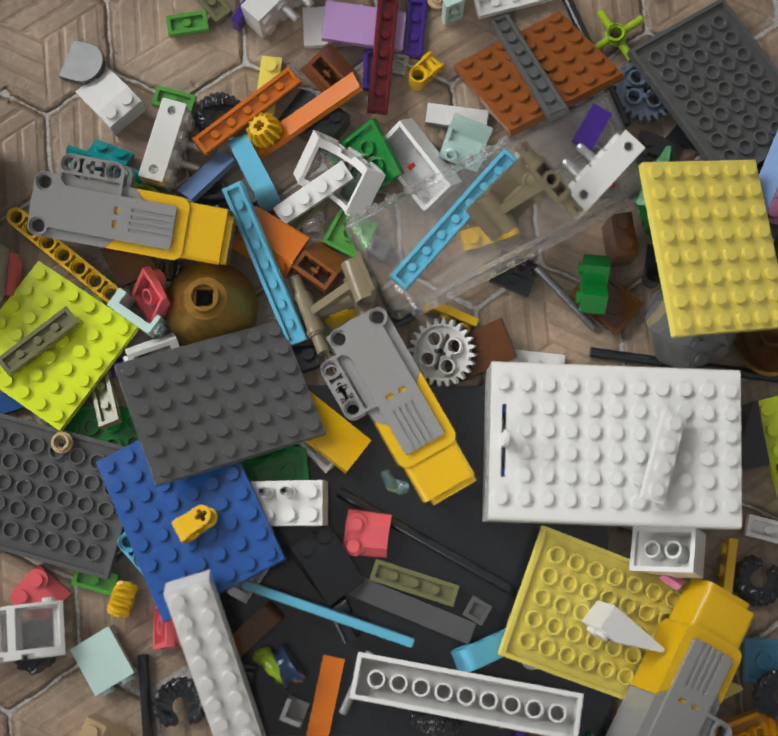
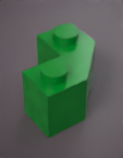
M584 254L583 261L578 263L577 274H580L579 291H576L575 303L579 305V312L605 315L609 297L607 283L611 269L609 256Z

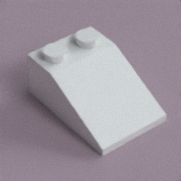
M105 66L99 78L96 77L75 91L115 136L146 111L144 104L138 96L107 66Z
M633 527L629 571L680 578H703L706 534L697 528Z
M597 600L582 620L587 626V632L605 642L608 639L616 643L662 653L665 650L664 647L614 605Z

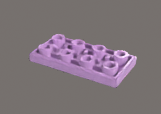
M326 0L321 41L373 49L377 8ZM402 11L397 12L394 52L402 53L406 21V12Z

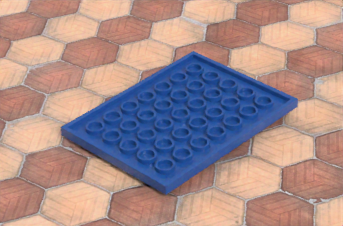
M139 440L96 462L163 622L172 620L163 594L165 583L210 570L218 595L287 560L242 462L160 487H155ZM198 505H205L215 509L218 514L217 523L193 541L182 544L171 523Z

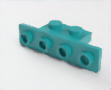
M98 139L94 141L87 151L72 145L66 147V154H77L109 160L129 166L134 160L133 152ZM99 168V171L105 173V168ZM132 168L135 171V181L139 185L143 184L138 176L139 170Z

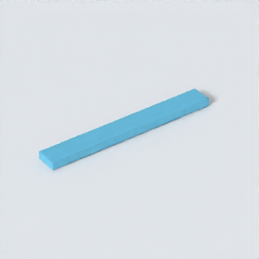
M504 148L394 270L389 278L406 292L471 219L465 209L517 158Z
M239 181L222 189L232 215L236 217L235 222L283 335L289 340L291 346L309 339L244 182Z
M250 580L243 582L242 585L244 590L410 648L413 646L415 639L411 636Z

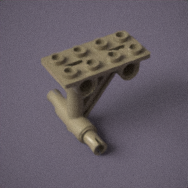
M526 140L518 144L519 147L516 146L514 148L519 157L465 209L467 214L491 241H496L502 234L512 231L519 223L518 218L533 204L541 202L547 195H549L554 203L561 204L571 218L577 217L579 215L578 211L580 213L583 211V208L571 196V189L563 181L559 173L552 168L542 155H537Z
M360 251L355 253L356 257L350 258L341 264L345 275L344 284L316 303L311 292L306 290L300 274L289 278L295 294L293 298L294 303L298 305L307 329V337L312 339L318 356L330 352L324 336L326 330L321 318L346 309L348 311L354 309L356 316H359L378 307V285L375 277L370 275V266L366 256L362 258Z

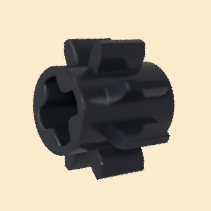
M162 258V263H156V269H160L165 274L166 281L172 282L182 272V267L178 265V260Z

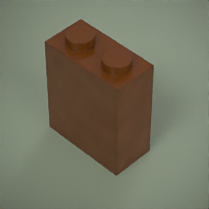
M632 211L611 214L601 228L606 256L610 258L611 267L629 265L639 254Z

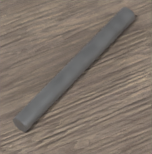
M540 264L534 269L537 275L591 331L597 326L586 313L579 312V305L575 303Z

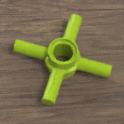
M600 9L597 15L607 30L605 38L594 45L599 50L608 45L613 48H619L630 63L631 60L627 56L630 48L625 42L627 33L644 23L643 17L640 15L623 26L620 23H613L605 10ZM613 33L621 34L619 38L611 37Z

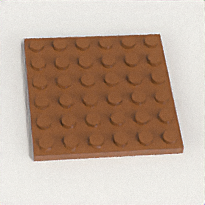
M560 11L520 31L568 108L624 80L623 73ZM500 41L453 65L455 72L510 137L547 119Z

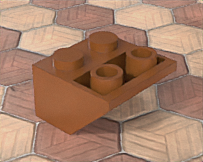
M330 42L301 69L321 93L351 72L357 73Z
M317 240L303 250L291 267L293 274H300L303 281L327 296L344 275L341 264L346 259Z

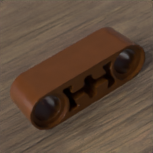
M270 601L232 634L240 658L284 618Z

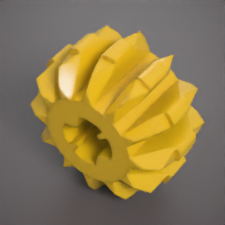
M260 112L258 117L254 116V120L248 122L250 127L246 129L247 137L256 147H265L267 149L270 144L275 145V140L280 139L279 134L283 131L280 127V121L269 112L266 114Z
M119 580L114 586L107 606L108 614L117 618H127L134 606L138 594V586L129 581Z

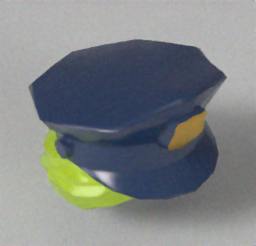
M282 644L275 653L272 652L270 647L265 646L253 654L254 662L262 665L267 674L274 677L276 683L283 684L286 690H289L292 682L300 683L306 679V676L285 644Z

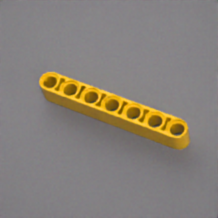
M14 207L7 212L6 219L10 225L105 302L108 303L110 301V293L119 289L114 283L59 239L38 235L31 236V232L28 229L29 215L22 209ZM22 215V220L15 223L16 218ZM49 241H54L51 248H46ZM69 253V258L66 261H62L63 255ZM85 266V271L82 274H78L79 267ZM101 278V284L94 287V281Z

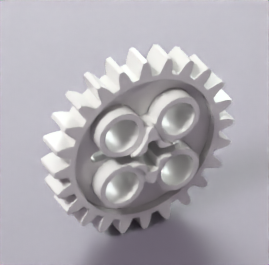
M435 318L434 325L431 321H426L427 328L419 326L421 333L414 332L413 334L417 339L410 340L414 344V348H409L408 351L414 352L412 358L415 360L420 370L419 372L424 374V379L430 378V385H434L437 381L438 387H441L444 382L447 387L451 386V380L454 384H458V377L465 379L464 372H472L468 366L475 365L471 357H475L477 354L473 353L471 349L476 348L477 345L470 344L474 337L466 336L470 330L462 331V323L455 326L456 320L452 319L448 324L447 318H443L442 322H440L439 318ZM435 333L440 336V342L437 345L433 342V335ZM447 334H449L450 337L446 342V336ZM454 340L458 341L460 345L457 352L452 349ZM440 349L446 352L445 356H442V353L439 352ZM428 353L432 354L433 356V362L431 364H428L426 361V356ZM447 360L451 361L453 365L450 372L445 368Z

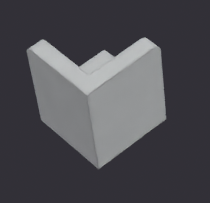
M289 695L279 720L300 728L310 702Z

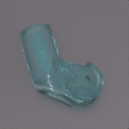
M390 469L380 473L389 492L401 495L409 490V483L394 479Z

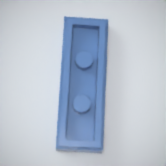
M221 150L218 151L177 190L178 194L195 203L236 164L235 160Z

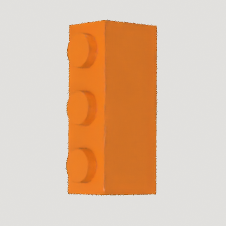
M256 206L254 209L284 279H286L293 273L291 266L306 248L310 237ZM238 231L232 249L251 259L240 231Z

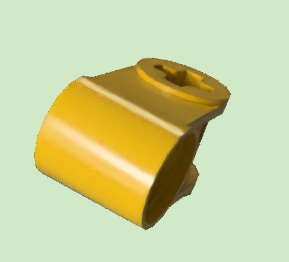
M432 51L427 52L410 70L408 81L410 88L415 91L424 89L442 73L446 64L440 63L433 56ZM420 76L422 80H415L413 77Z
M198 505L186 514L176 518L171 524L181 543L186 544L213 527L218 521V514L213 508Z

